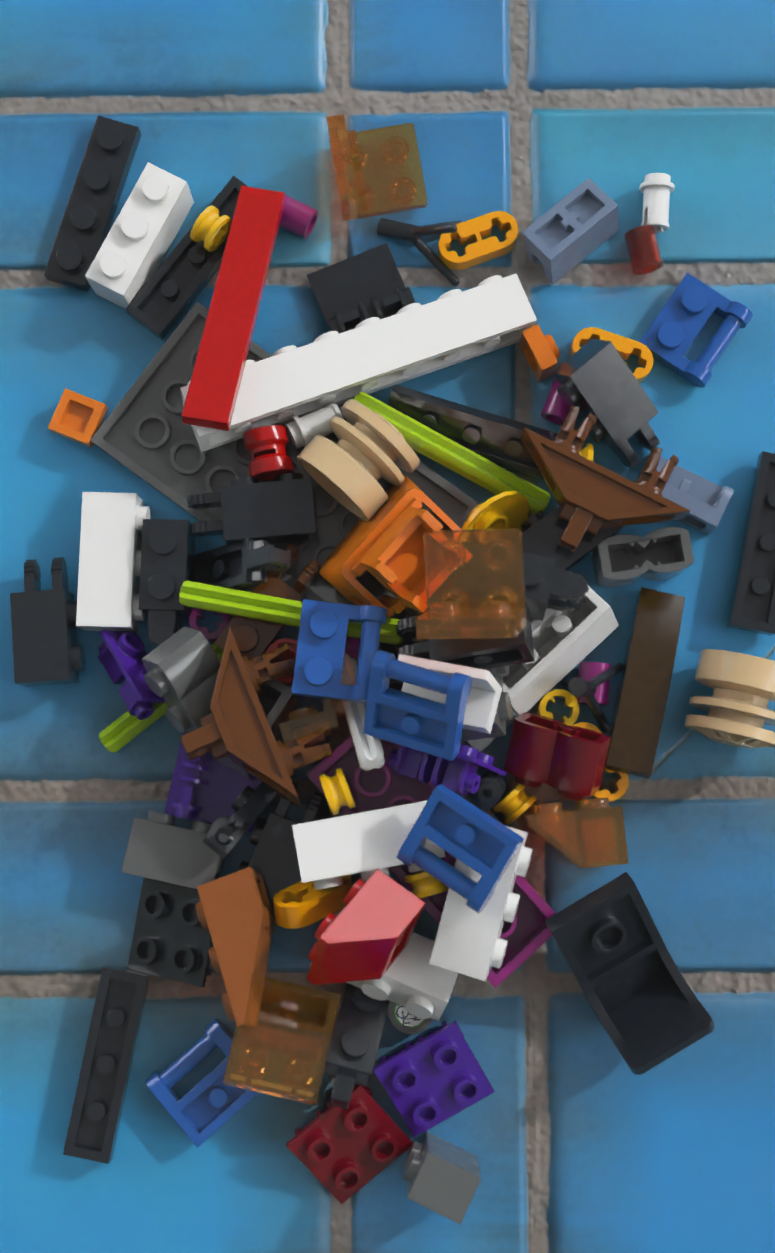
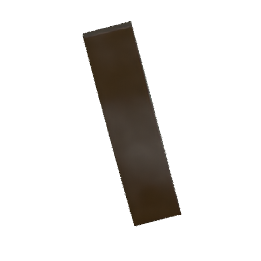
M641 587L638 593L632 632L626 647L625 666L616 693L609 735L611 739L604 769L647 779L651 776L678 645L685 601L683 596Z

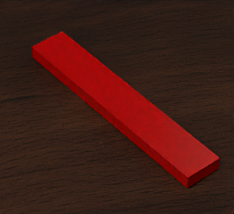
M241 186L181 415L183 424L229 431L285 205V192Z

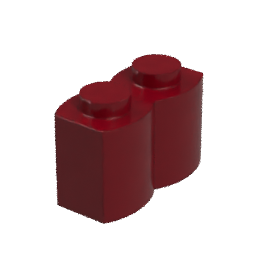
M523 713L514 718L504 771L514 775L515 781L519 784L540 787L542 783L558 789L557 793L564 798L584 800L585 796L591 797L600 788L611 737L590 729L566 725L545 716Z

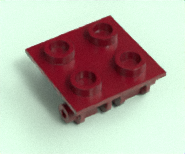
M354 1084L347 1110L331 1106L327 1103L328 1109L325 1112L319 1110L316 1113L318 1118L315 1117L302 1129L297 1128L294 1131L296 1136L286 1143L291 1152L341 1204L407 1151L413 1143L372 1098L374 1094L367 1084L366 1087Z

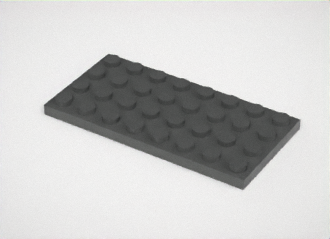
M196 302L90 441L198 521L223 520L222 507L195 510L188 508L187 497L193 494L221 492L220 486L231 485V480L249 477L248 464L251 462V455L245 449L243 438L201 452L192 426L183 424L181 415L184 406L180 388L187 386L191 380L209 312L207 308ZM251 341L246 360L257 362L272 357L270 353ZM339 404V405H337V406L339 407V409H340V411H341L342 405ZM334 432L324 436L336 444L339 441ZM288 435L289 443L286 446V453L292 458L294 473L303 474V479L312 478L297 460V456L305 447L302 446L296 449ZM422 462L412 473L399 468L403 476H407L460 529L466 522L471 510L479 504ZM313 478L319 540L292 542L293 545L299 548L297 559L280 579L291 588L294 587L307 564L316 560L323 565L340 541L360 519L328 494ZM382 478L378 480L385 492L393 486V484ZM290 543L271 545H274L275 548L285 550V548L288 545H290ZM367 570L361 576L355 578L376 599H379L383 593L396 598ZM320 574L316 576L303 595L307 600L353 605ZM403 609L398 614L395 613L390 618L399 619L405 610Z

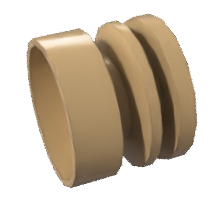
M348 399L341 407V412L347 421L338 416H333L329 420V426L339 439L338 443L336 444L321 435H316L297 456V460L304 470L328 494L363 521L369 522L388 500L386 492L378 482L379 478L393 485L401 486L405 481V477L399 468L412 473L419 466L420 460L403 435L388 420L358 401Z
M718 649L701 650L695 680L706 687L714 689L713 695L690 697L689 704L709 713L708 716L686 715L684 726L699 732L709 740L746 749L775 748V732L763 729L764 724L775 726V711L768 709L769 701L775 702V661Z

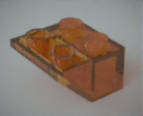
M608 797L575 800L576 809L562 810V802L533 804L530 806L531 814L520 815L521 824L573 866L591 868L629 864L622 806H609Z
M265 977L257 1027L246 1029L236 1025L223 1084L316 1106L341 994Z

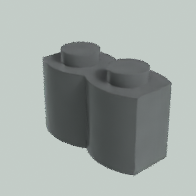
M679 527L660 528L644 537L632 534L612 536L599 543L591 553L596 584L609 588L629 585L640 577L653 581L670 579L682 573L694 562L689 530Z
M184 626L142 658V661L147 671L144 675L146 683L156 695L164 696V700L169 708L165 712L169 722L179 732L183 733L186 731L189 733L203 727L200 719L212 713L210 704L220 663L205 636L198 630Z

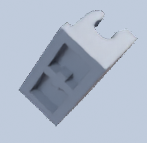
M587 178L522 232L531 262L539 259L544 267L545 277L552 284H555L618 232V205L590 178Z
M660 457L656 470L660 472L668 460ZM677 465L661 494L664 498L690 510L689 514L679 521L709 535L718 526L734 489L727 486L721 487Z

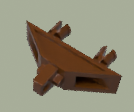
M570 407L569 413L555 440H549L524 427L520 439L558 505L563 509L559 518L569 522L558 545L574 552L585 531L596 536L600 528L683 520L689 514L690 510L664 498L661 494L675 466L679 462V459L674 454L662 470L658 472L656 469L663 449L658 447L652 448L638 480L632 482L579 454L592 426L597 421V418L590 413L579 429L574 430L580 407Z
M229 627L210 704L212 713L200 719L203 727L181 736L184 750L190 760L213 753L215 760L230 756L233 763L301 807L290 776L294 775L293 770L327 756H333L329 743L316 746L325 740L322 727L283 744L280 740L275 741L256 692L260 691V685L291 673L294 674L295 661L294 659H289L291 654L287 644L250 660L247 659V656L242 657Z

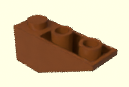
M248 867L197 886L201 901L196 903V912L202 927L205 930L209 929L214 946L209 948V957L216 974H222L227 992L222 994V1002L227 1017L231 1022L235 1021L237 1027L253 1029L257 1027L275 925V915L262 874Z

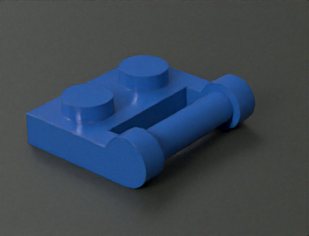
M687 273L640 342L650 349L654 360L691 384L704 388L712 377L711 369L739 328H745L753 314L745 305L729 300ZM713 313L724 319L696 362L690 361L684 357L685 353Z
M303 599L292 695L367 703L370 667L373 657L379 648L381 625L386 624L387 609L370 605L357 606ZM348 622L362 623L355 685L341 684Z
M378 650L373 657L370 667L363 734L452 761L460 750L466 701L471 690L472 677L455 672L453 676L396 660L394 654ZM390 678L446 694V704L389 688Z
M441 784L433 790L400 848L397 859L407 866L415 864L464 897L467 900L466 906L479 914L493 895L495 887L524 838ZM427 839L481 874L482 876L478 883L424 847L425 841Z
M218 1018L210 1022L205 1027L207 1032L162 1072L156 1070L145 1081L152 1094L197 1148L270 1082L234 1039L226 1025ZM219 1047L227 1058L180 1098L174 1091L173 1086Z

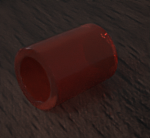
M640 226L625 233L624 237L635 275L652 273L663 266L654 226Z

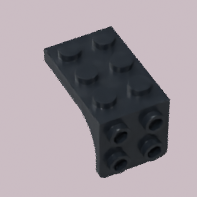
M627 872L544 921L596 1017L634 1074L641 1075L714 1030L715 1025L711 1016L695 996L676 966L635 882Z

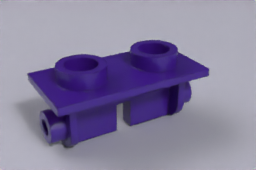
M101 630L100 635L104 642L98 647L100 663L103 664L114 684H121L126 678L127 681L118 692L125 702L130 715L137 716L139 720L147 719L154 713L152 706L156 702H165L164 696L156 695L144 679L147 671L142 658L147 655L143 641L135 632Z

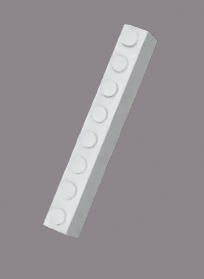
M517 273L504 278L500 275L491 276L483 280L478 287L463 292L460 289L450 290L442 294L437 301L422 306L420 303H412L401 308L397 314L381 320L379 317H371L360 322L354 329L339 334L337 331L327 332L317 337L313 343L299 348L290 345L280 348L273 353L272 357L257 362L246 360L229 431L195 425L191 426L200 450L204 452L241 439L243 434L251 429L290 422L294 415H297L299 418L329 405L333 401L337 405L345 403L348 399H354L359 391L371 394L394 386V384L396 385L520 342L522 331L534 326L537 319ZM190 381L188 382L187 386L180 388L183 406L185 404Z

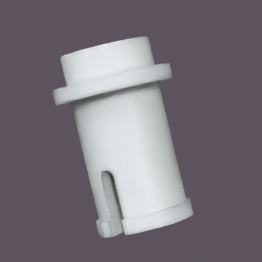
M647 174L644 176V182L639 186V191L643 193L642 231L659 233L669 230L670 193L674 191L675 185L670 182L671 176L668 174Z
M334 401L299 418L297 415L292 416V422L285 424L288 435L296 449L302 446L306 447L316 435L324 437L333 433L329 426V420L333 416L344 419Z

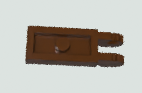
M292 543L285 548V550H291L290 567L297 559L299 548ZM316 560L307 564L293 588L280 580L287 570L280 573H267V582L260 584L259 587H255L252 593L303 602V599H305L304 593L319 574L322 565ZM234 615L214 644L224 651L230 627L241 656H247V659L250 660L265 654L268 647L275 641L286 625Z

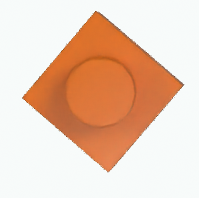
M536 324L522 331L519 346L539 383L553 376L552 372L556 370L557 359L560 358V353L550 334L544 336L539 325Z
M65 388L48 429L54 434L92 448L93 443L90 440L101 427L109 408L102 402Z

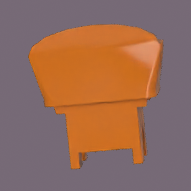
M404 476L405 481L401 486L393 485L386 491L388 496L387 502L369 522L359 519L328 556L319 571V574L353 605H370L386 608L387 617L389 618L395 613H401L406 606L424 613L429 607L426 603L428 599L462 561L468 563L474 556L458 539L459 535L463 532L458 525L407 476ZM367 570L396 598L383 593L379 599H376L355 578L361 576Z

